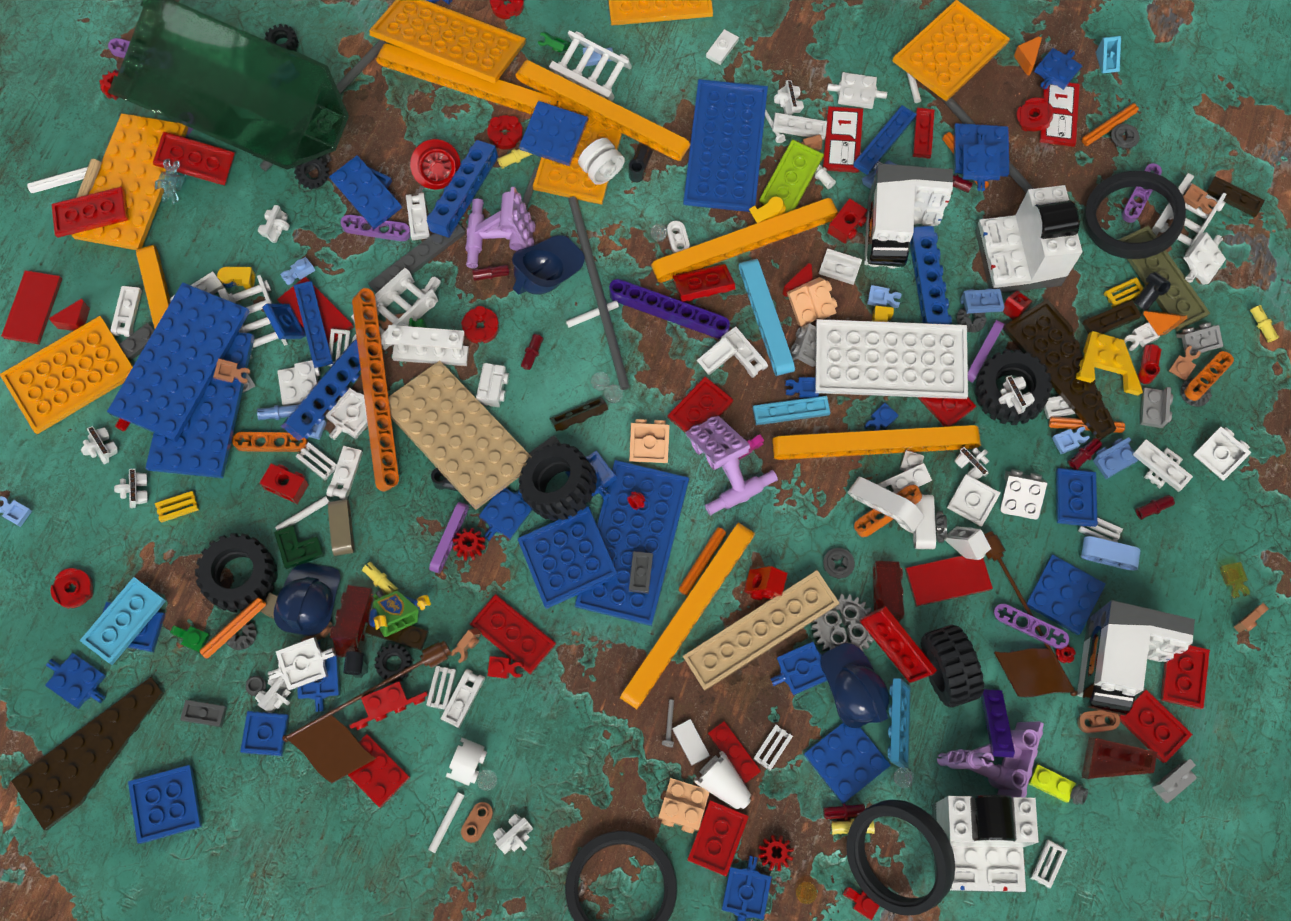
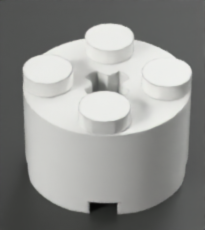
M461 738L460 741L464 744L463 746L458 745L449 766L452 769V773H447L446 777L469 786L470 783L475 784L479 774L476 768L478 763L483 764L487 751H484L485 746Z

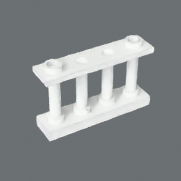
M569 30L568 35L573 41L561 62L556 63L552 61L549 68L553 73L612 102L615 96L611 88L623 66L628 69L632 68L629 58L623 54L617 55L589 41L580 32L576 31L574 33ZM578 44L587 47L576 69H573V71L567 69V64ZM596 52L602 55L591 77H583L582 71L592 53ZM608 59L616 62L617 64L606 84L603 86L598 85L596 80Z
M1189 173L1178 187L1182 195L1192 185L1191 181L1194 176ZM1223 193L1218 200L1207 194V199H1214L1217 202L1209 214H1205L1199 207L1194 209L1185 203L1187 210L1205 219L1202 226L1187 218L1185 219L1184 226L1197 232L1194 239L1182 233L1179 235L1177 240L1189 246L1185 255L1200 234L1204 232L1216 211L1220 212L1226 202L1223 200L1227 195L1226 193ZM1168 203L1152 228L1156 236L1159 232L1163 233L1169 228L1168 223H1166L1167 219H1174L1170 203Z
M406 268L400 271L375 294L377 315L381 313L395 326L409 327L410 318H413L414 321L420 319L429 309L435 306L438 299L432 289L425 294L413 284L415 281L410 271ZM406 289L420 299L413 306L399 296ZM393 301L407 311L399 319L386 309ZM379 326L381 346L386 350L393 344H386L388 329L384 331Z
M261 275L257 276L260 285L239 293L228 294L225 288L218 290L221 298L233 303L263 292L266 300L246 307L250 311L249 314L263 309L262 307L267 303L273 304L268 291H271L267 280L263 281ZM268 317L250 324L242 325L239 333H247L271 323ZM276 332L255 339L252 350L257 346L279 339ZM281 339L284 346L288 345L286 339Z
M388 325L386 344H394L393 361L431 364L441 361L444 365L467 366L469 346H463L464 331Z

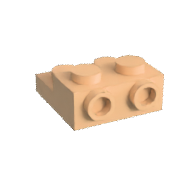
M818 277L787 292L798 326L802 327L817 319L823 320L836 314L837 302L833 297L831 298L829 291L832 290L829 281Z
M635 419V423H631L629 461L668 463L669 424H666L665 420H654V424H647V420Z
M670 778L658 819L662 820L661 824L673 827L675 824L682 826V831L691 834L694 831L698 832L710 792L701 787Z

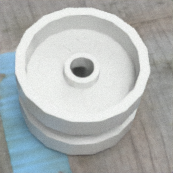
M601 138L584 149L579 157L578 165L585 173H588V177L594 184L601 185L618 174L624 165L625 158L615 149V146L608 138Z

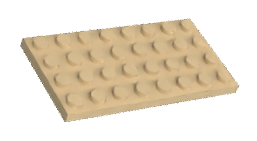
M441 361L435 363L388 397L391 419L475 510L522 475V467L527 464L526 460L529 457L532 458Z

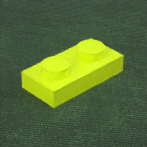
M1038 764L1035 766L1028 783L1066 803L1069 802L1072 789L1076 785L1075 782Z

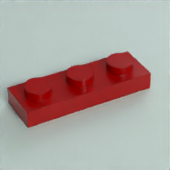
M916 109L913 157L931 158L935 109Z
M725 721L708 733V736L719 751H723L727 755L744 784L761 773L759 767Z

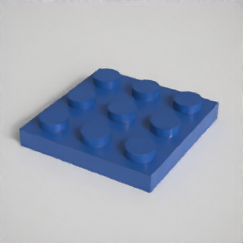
M538 101L519 149L570 166L587 125L588 117Z
M955 123L954 173L963 174V144H978L977 136L981 134L982 137V134H984L985 144L1000 145V176L1008 177V127Z
M1051 555L1026 604L1035 612L1080 635L1106 584L1062 559Z
M844 723L803 754L842 804L891 766L861 728H851Z
M191 765L128 781L138 844L202 827Z

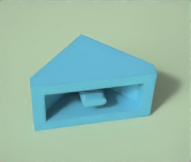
M1121 36L1102 38L1096 50L1101 73L1120 71Z

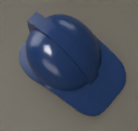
M563 235L550 237L539 244L516 251L512 257L516 280L513 290L518 295L524 292L534 295L551 292L582 268L585 260L584 253L568 237Z
M304 563L294 567L276 600L274 607L276 625L282 631L305 636H313L322 632L328 626L332 617L334 602L341 580L339 571L332 567Z
M844 643L822 654L820 660L821 668L832 691L838 715L845 725L851 728H860L868 723H878L888 719L886 710L890 699L887 686L883 679L874 671L868 658L859 647L850 643Z

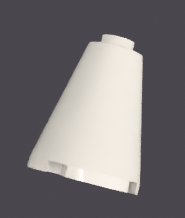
M721 751L719 752V758L715 755L700 770L702 776L699 779L695 777L694 782L735 809L740 807L744 809L751 802L749 799L751 793L727 755Z

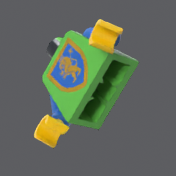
M379 590L374 594L375 601L373 602V609L370 611L369 624L371 627H375L376 630L380 628L384 637L418 622V610H424L425 606L431 605L429 596L422 595L417 599H413L405 595L403 596L399 591L387 595L383 590Z

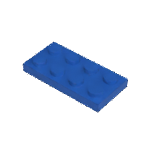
M358 155L329 176L330 180L373 229L377 228L402 208L401 204Z

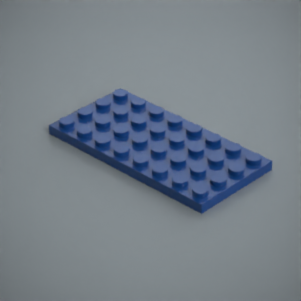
M698 79L683 205L750 212L749 209L756 205L768 86Z
M182 282L107 412L110 415L177 442L214 376L218 359H224L250 313L249 309Z
M238 332L223 360L238 363L237 369L239 370L241 368H248L254 335ZM243 373L241 377L245 379L246 373ZM212 378L177 442L156 433L153 434L145 468L148 471L223 478L244 384L234 378L233 383Z
M615 460L612 472L617 477V480L607 487V491L611 496L610 498L606 496L608 500L603 501L597 526L618 573V577L578 594L575 607L652 626L689 478ZM631 492H640L644 496L645 506L643 508L635 510L629 505L627 498L631 495ZM633 551L653 553L649 594L629 592Z

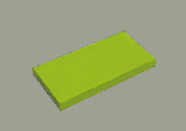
M792 139L759 202L765 205L772 197H780L786 206L785 213L795 210L819 167L824 154Z

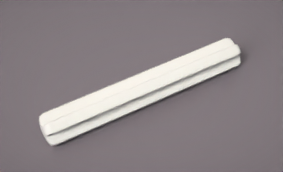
M88 167L30 182L27 184L28 190L31 193H36L82 180Z

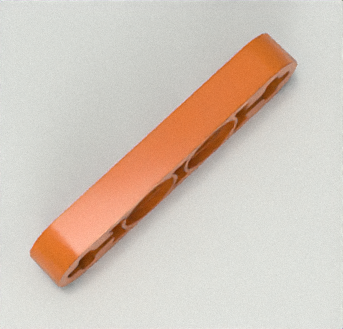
M1225 351L1219 352L1185 388L1184 393L1186 397L1193 401L1199 400L1234 362L1233 356ZM1210 368L1216 369L1218 374L1213 373ZM1200 378L1206 379L1208 384L1203 383ZM1196 387L1199 388L1198 391H1193Z
M238 432L233 436L232 443L239 451L301 452L303 448L307 447L308 440L305 438L301 439L303 443L297 446L294 442H298V440L288 432ZM242 438H244V440L247 442H243L242 445H240L238 441H241ZM259 438L266 439L265 444L262 446H257L256 441ZM278 438L285 439L282 446L275 445V441Z
M909 485L896 493L915 505L922 499V493L916 485ZM872 509L855 522L854 528L860 537H867L892 521L893 518L884 515L882 519L877 520L875 518L881 512Z

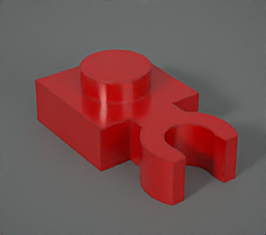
M490 656L487 676L508 679L509 673H511L514 677H522L523 674L516 672V667L524 666V663L515 662L511 664V658Z

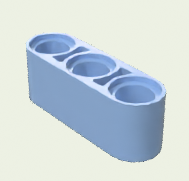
M1087 536L1083 540L1081 558L1125 570H1138L1141 550L1134 546Z

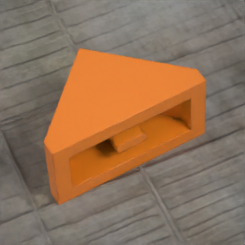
M1036 37L1018 45L1014 57L1026 75L1030 76L1042 37Z
M1144 311L1143 314L1158 336L1168 334L1187 320V315L1158 311Z

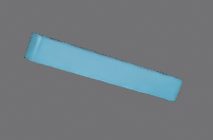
M756 258L739 263V271L775 376L794 372V362L759 261Z

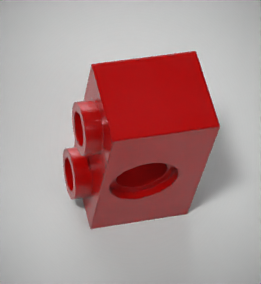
M849 198L829 224L827 233L844 244L849 239L853 240L858 232L857 228L859 226L862 227L867 221L866 214L868 209Z
M271 463L262 477L260 485L263 489L298 505L309 485L305 480V476L299 472L293 474L288 471L287 467L281 464L276 466ZM289 479L286 485H281L284 480Z
M773 566L751 569L748 573L744 592L750 594V597L755 600H762V598L773 599V597L782 596L788 573Z

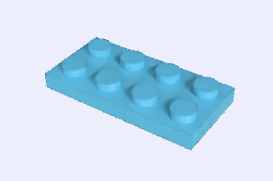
M133 577L79 641L113 665L166 600Z

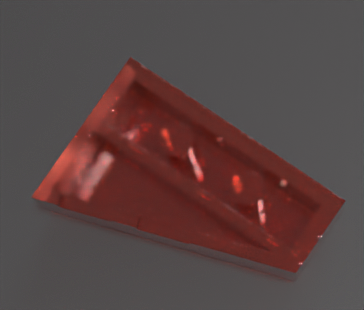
M875 561L873 564L874 611L886 606L896 620L900 622L905 615L903 604L904 592L901 584L903 569L900 568L899 562Z
M348 585L346 592L342 594V606L336 612V624L332 626L330 631V638L333 639L335 652L338 657L345 658L348 651L360 652L359 644L360 641L365 640L363 631L365 624L369 622L373 603L372 588Z
M1089 737L1082 778L1094 779L1154 773L1158 752Z

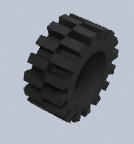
M279 24V27L274 25V29L269 28V32H266V37H264L269 52L274 57L278 55V58H282V55H284V58H288L287 54L292 56V51L296 52V48L299 46L297 36L292 27L288 28L286 24L283 27L282 24ZM281 38L288 39L283 44H276V41Z
M317 155L304 156L295 166V179H298V184L304 185L303 188L305 189L307 187L310 190L313 188L317 189L329 177V167H326L327 163L323 162L321 157L317 158ZM307 166L317 168V178L311 179L305 174Z
M389 644L388 647H382L383 650L381 652L378 651V657H375L376 664H374L377 673L386 680L413 665L411 655L403 646ZM392 656H398L401 659V666L395 671L387 669L386 666L387 660ZM409 672L393 680L392 683L403 681L402 678H407Z

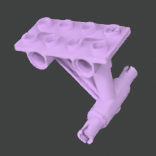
M511 187V192L502 194L501 211L486 220L482 214L483 200L477 198L472 200V213L468 216L467 242L465 247L468 252L467 267H478V255L482 251L483 239L506 238L510 240L509 247L515 251L534 246L532 235L535 232V222L531 220L530 212H527L526 204L522 202L521 194L517 192L515 187Z
M719 416L711 417L706 422L693 426L685 432L695 452L698 455L704 453L713 470L722 467L732 485V488L721 493L718 499L705 504V508L710 516L723 508L729 509L749 500L750 497L762 492L763 487L778 481L773 470L760 477L754 476L744 481L738 458L749 453L750 444Z
M1036 721L1018 722L1016 724L1015 730H1011L1015 754L1013 758L1004 757L1002 766L988 762L994 761L990 744L974 750L959 749L951 750L948 753H940L938 757L942 758H937V762L940 766H948L951 769H969L988 777L991 786L999 789L997 801L1002 802L1011 797H1026L1028 782L1032 776L1033 763L1038 753L1037 748L1043 735L1044 723Z

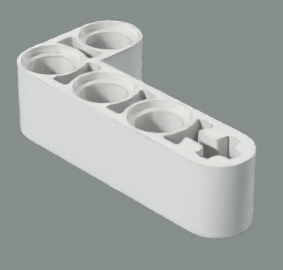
M858 477L847 492L855 500L895 519L902 528L910 533H914L924 518V515L917 506L908 499L862 477Z

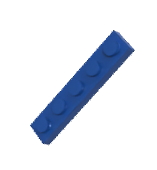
M902 105L856 159L853 166L869 175L913 122L917 114Z
M312 281L296 284L294 289L314 368L331 365L333 361Z

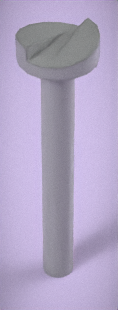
M670 699L666 741H662V745L672 748L674 742L671 741L674 700Z

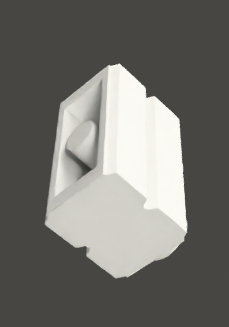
M483 364L476 400L482 405L500 407L501 401H505L506 391L503 390L504 384L509 382V373H507L505 366Z

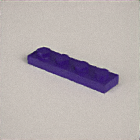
M984 689L981 699L992 755L995 757L1013 758L1015 750L1003 691Z

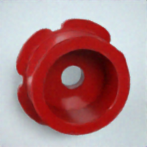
M631 492V495L627 498L629 505L635 510L643 508L645 506L644 496L640 492Z
M1067 645L1064 649H1056V657L1060 662L1071 663L1075 659L1076 652L1073 647Z

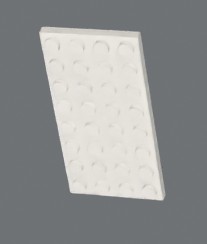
M817 319L815 393L967 399V325Z

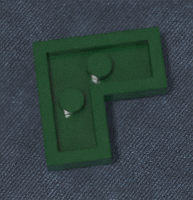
M293 525L274 532L286 569L324 556L318 537L299 543Z

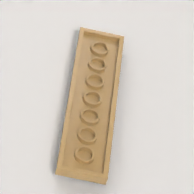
M818 570L785 590L782 596H776L685 654L683 658L704 691H706L826 614L840 603Z

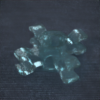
M166 159L163 162L166 172H161L159 180L155 181V189L164 188L165 193L162 196V201L166 202L169 199L168 197H171L172 204L178 202L176 191H180L183 183L186 182V174L178 175V172H176L180 166L179 161L173 162L172 167L170 159Z

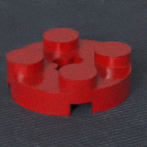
M490 0V6L494 15L498 18L510 19L511 16L515 15L517 17L522 13L524 0ZM505 1H510V3H507V5H504V2H505Z
M1038 97L1028 99L1017 110V120L1023 131L1035 132L1049 128L1054 116L1052 105L1046 102L1045 99ZM1034 112H1037L1038 114L1037 117H1032L1030 115H1033Z
M503 115L493 117L487 129L488 139L499 149H512L523 138L522 125L515 116ZM508 130L510 132H507V135H503L502 131Z
M477 306L475 309L467 312L461 322L465 337L473 343H488L497 336L499 331V322L496 314L483 306ZM483 322L484 328L479 327L477 329V323Z
M68 568L58 573L54 584L50 588L54 601L68 609L82 606L93 596L91 577L76 568ZM71 584L76 586L74 592H68V589H70Z

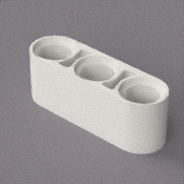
M922 495L921 501L916 506L924 515V518L913 533L914 549H935L934 496Z

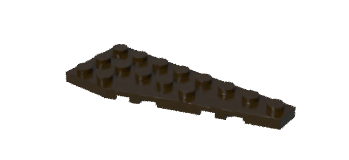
M1048 299L1004 325V332L1024 354L1029 352L1031 357H1038L1041 360V365H1046L1048 368L1046 373L1051 374L1052 379L1050 383H1052V387L1099 441L1116 430L1109 410L1105 408L1102 401V394L1095 385L1096 381L1094 380L1089 383L1076 379V375L1080 371V361L1083 359L1079 348L1080 344L1073 335L1072 326Z
M148 678L11 780L43 830L47 831L83 804L88 793L98 784L99 778L106 769H109L127 745L131 735L139 729L140 723L147 714H150L162 698L164 692L154 678Z

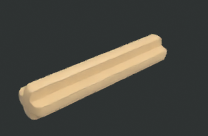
M96 159L90 160L77 197L88 195L92 189L101 166L100 161Z

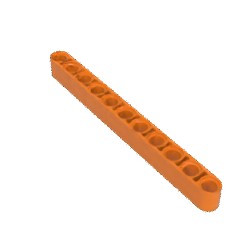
M363 288L353 297L352 305L375 484L380 491L385 492L398 484L399 475L376 300L372 290ZM380 441L384 443L385 447L380 444ZM382 459L387 462V465L383 463Z

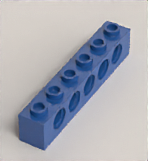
M476 140L474 145L470 147L466 158L461 161L458 171L455 172L451 182L445 187L443 195L437 200L435 208L427 217L430 232L450 238L498 158L495 145Z
M933 226L914 227L910 249L922 323L951 325L952 318L951 315H948L947 310L949 308V300L945 298L944 293L946 292V283L942 281L943 266L939 263L940 249H937L936 245L938 242L937 233H934ZM930 294L935 295L937 298L931 297Z
M356 339L346 348L281 425L283 429L298 441L303 438L307 439L314 430L311 428L315 423L319 425L326 417L323 415L327 409L330 411L337 404L335 399L339 395L342 397L348 391L347 385L350 381L354 383L360 376L358 372L361 368ZM349 360H353L356 366L351 367ZM337 373L344 376V381L338 379ZM326 387L332 389V395L326 393ZM314 401H318L321 404V409H317L314 406ZM302 415L308 416L309 423L303 422Z

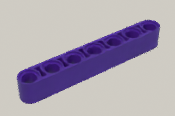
M615 279L610 283V298L620 304L717 339H721L724 334L729 332L730 322L724 316L620 279ZM615 289H620V290H622V291H621V292H615L614 290H615ZM633 295L639 296L638 298H635V299H634V298H631V296H633ZM654 301L656 304L650 305L648 302ZM668 307H670V308H672L673 310H672V311H667V310H665V309L668 308ZM683 314H689L690 316L684 317ZM700 320H706L708 322L701 323ZM723 326L725 327V329L720 330L717 327Z

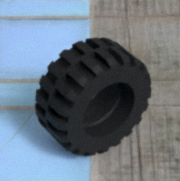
M1015 349L1014 352L1004 350L1002 355L999 352L994 354L982 366L975 384V396L978 397V405H983L982 411L985 414L989 413L991 419L995 421L997 418L1001 420L1000 423L1005 425L1007 422H1011V425H1017L1019 421L1025 424L1029 419H1035L1042 412L1051 395L1052 383L1050 381L1052 378L1050 373H1046L1048 370L1046 365H1041V360L1038 357L1033 358L1031 353L1026 352L1024 354L1021 353V350ZM1006 375L1022 376L1034 397L1033 404L1026 407L1025 411L1021 414H1018L1014 406L1009 408L1007 403L1000 404L999 398L1002 394L996 385L998 378Z
M555 443L552 446H544L541 451H535L534 456L526 460V466L522 467V475L519 476V491L524 501L542 518L550 519L551 521H558L559 518L565 520L570 515L572 517L577 515L579 510L583 511L586 508V503L592 500V493H595L597 476L591 463L578 448L565 443L562 445ZM564 471H570L569 479L562 488L551 493H545L547 484L555 475Z
M231 533L230 537L220 536L219 541L215 542L213 540L209 543L211 546L208 549H203L201 552L203 557L202 559L198 558L196 563L199 568L195 569V576L198 577L196 583L201 589L200 592L218 608L236 613L238 609L243 611L258 597L265 601L268 591L272 593L274 589L272 582L277 580V575L274 573L277 571V566L273 562L272 554L256 538H251L243 533L241 536L237 533ZM235 558H249L253 562V571L249 580L238 588H224L221 585L220 576L225 565Z
M948 625L925 633L920 642L921 651L937 669L933 675L929 676V681L940 701L945 706L953 708L979 699L984 692L983 673L981 672V665L976 651H974L973 645L969 641L967 634L963 632V629L956 625Z

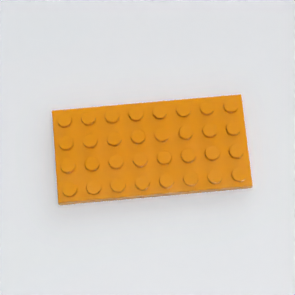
M395 0L369 30L372 37L494 84L526 43V38L426 0Z
M121 113L101 161L94 185L88 195L123 187L125 190L128 221L75 233L71 236L77 240L136 250L142 248L172 170L153 165L162 133L164 131L185 138L188 131L186 124Z

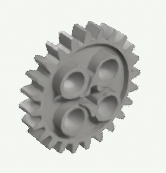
M841 594L839 599H837L840 603L838 606L813 621L816 624L812 625L811 629L817 630L813 637H819L817 645L823 643L822 651L827 648L831 650L841 644L848 643L846 634L851 640L850 644L859 647L862 651L863 648L868 649L870 647L867 642L872 643L874 641L859 621L863 616L869 614L871 608L864 609L866 602L858 604L859 598L857 597L852 601L850 594L847 599H844V595ZM837 610H840V612H841V618H840L839 614L837 613ZM845 611H852L855 617L848 618ZM833 616L836 619V623H828L826 617ZM841 623L848 626L846 631L844 627L840 628ZM852 629H858L861 632V636L855 637L852 634ZM833 635H840L843 642H835Z

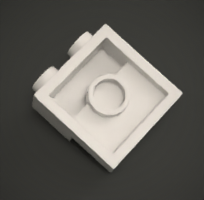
M312 360L296 363L293 368L277 371L283 406L299 405L318 383V376H321L320 368H314Z
M1220 427L1193 454L1195 458L1222 481L1251 454L1248 450L1250 447L1242 440L1237 441L1233 437L1235 434L1227 427L1224 429Z

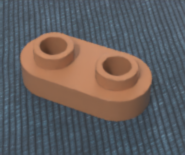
M1111 709L1088 711L1078 717L1077 724L1080 730L1085 733L1112 731L1119 726L1120 717L1117 712ZM1105 717L1109 718L1110 724L1105 722ZM1085 720L1090 721V726L1085 725Z
M480 802L473 807L461 829V835L465 841L475 843L481 839L493 818V809L489 804ZM481 809L486 810V814L483 817L479 816ZM470 828L475 829L474 835H468Z

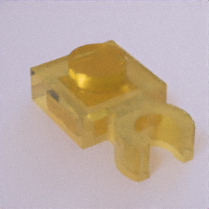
M1241 562L1220 567L1226 586L1232 585L1233 587L1231 594L1234 599L1240 597L1238 590L1243 592L1244 597L1250 594L1248 587L1243 584L1248 579Z

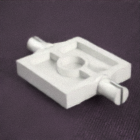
M843 72L839 85L828 83L827 91L838 92V104L872 109L876 98H887V92L877 91V77Z
M1207 232L1200 234L1184 256V260L1190 269V273L1185 278L1187 282L1191 283L1197 277L1202 285L1209 284L1226 260L1218 248V245L1223 240L1222 236L1216 235L1212 240Z
M349 388L338 400L337 404L326 414V418L336 426L329 434L333 440H336L341 432L348 433L357 439L368 426L364 394L357 393Z
M313 637L276 651L279 668L268 672V675H271L269 679L272 680L281 676L286 682L287 689L292 690L328 676L325 659L336 656V653H331L335 650L331 648L322 652L317 639Z

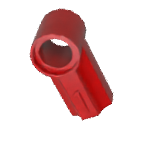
M1145 345L1143 349L1141 366L1137 373L1139 381L1143 384L1153 382L1160 372L1159 361L1162 349L1158 345Z

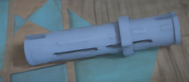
M274 405V407L257 408L258 420H281V418L289 417L298 405L280 407L279 405Z

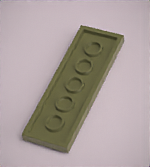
M1148 225L1119 239V241L1142 243L1157 237ZM1166 250L1148 258L1127 259L1144 285L1146 278L1153 272H1158L1171 283L1169 291L1164 295H1159L1155 301L1165 313L1187 315V320L1175 328L1176 331L1210 314Z

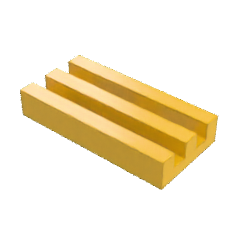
M1135 277L1105 291L1104 296L1108 297V302L1112 303L1111 307L1115 308L1136 299L1143 290V286L1138 278ZM1132 284H1136V286L1127 289L1115 296L1112 295L1113 293L1122 290ZM1138 289L1140 290V291H1138V292H1136V293H1133V294H1131V295H1129V296H1127V297H1125V298H1123V299H1120V300L1116 301L1117 299H1119V298H1121V297H1123V296H1125V295H1128V294H1130V293H1132V292H1134V291H1136V290H1138Z
M193 491L155 503L161 523L199 510ZM193 504V506H191V507H188V508H185V509H181V510H178V511H175V512H172V513H169V514H166V515L163 514V513H166V512H169V511H172V510H177V509H180V508H182V507H184V506Z

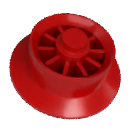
M430 139L422 142L415 148L410 159V168L415 180L425 188L433 190L443 189L448 186L461 164L456 149L448 142L440 139Z

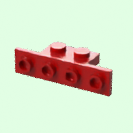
M400 681L361 697L368 716L351 723L349 726L351 729L356 727L359 730L368 726V721L373 719L376 722L388 717L387 713L395 711L396 714L407 709V704L413 702L414 705L426 701L425 697L428 696V692L424 691L407 699Z

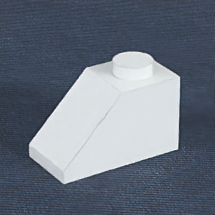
M956 526L947 534V539H944L962 556L968 559L980 560L991 549L981 529Z

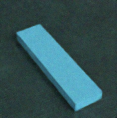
M827 396L754 405L752 407L755 425L830 415Z

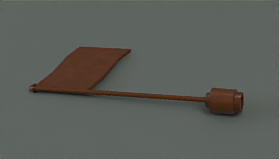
M993 531L984 534L991 547L986 553L988 560L993 559L994 562L998 560L1027 614L1033 616L1001 559L1004 557L1003 553L1006 550L998 535H995ZM1037 626L1036 630L1039 633V635L1044 636L1040 627ZM1044 643L1047 649L1030 648L1015 652H994L1017 696L1037 697L1051 693H1071V696H1076L1078 694L1050 645Z
M445 640L442 642L438 641L423 649V655L420 656L421 660L294 732L288 735L284 734L282 737L283 741H290L296 746L317 772L331 783L377 759L368 753L349 729L332 714L423 663L425 666L429 665L433 668L449 659L448 656L452 655Z

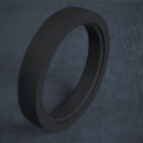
M1126 171L1110 176L1092 191L1085 208V225L1091 240L1108 254L1125 259L1148 258L1165 251L1178 239L1186 219L1185 201L1180 190L1167 178L1148 171ZM1127 187H1145L1160 193L1167 199L1172 207L1174 219L1170 227L1159 237L1142 243H1128L1114 239L1100 227L1096 216L1097 209L1100 203L1114 191Z
M893 799L869 806L853 821L847 836V858L855 880L872 901L892 913L909 916L924 913L937 906L944 899L954 881L955 858L946 833L929 813L910 802ZM883 816L903 819L916 827L926 838L934 853L937 866L936 880L928 895L919 898H908L898 895L886 888L875 876L869 866L865 853L866 832L874 819Z
M614 831L595 837L576 854L569 867L565 883L566 903L574 921H590L580 905L578 896L579 878L585 864L601 849L618 844L640 848L657 863L664 880V898L659 912L652 921L669 920L677 898L676 875L668 856L651 839L634 832Z

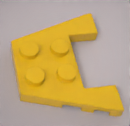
M1094 331L1089 333L1083 350L1084 357L1080 361V371L1077 373L1076 379L1089 383L1095 380L1094 367L1123 375L1125 393L1136 396L1142 394L1143 390L1125 341Z

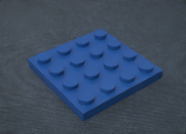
M589 506L583 511L579 510L578 514L573 517L570 515L568 519H559L518 538L546 609L618 577V573Z

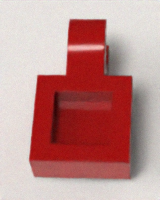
M846 887L842 894L855 902L852 909L869 920L873 919L880 907L863 890L858 894L852 888Z

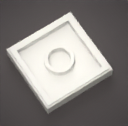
M965 474L947 509L982 527L1000 492Z

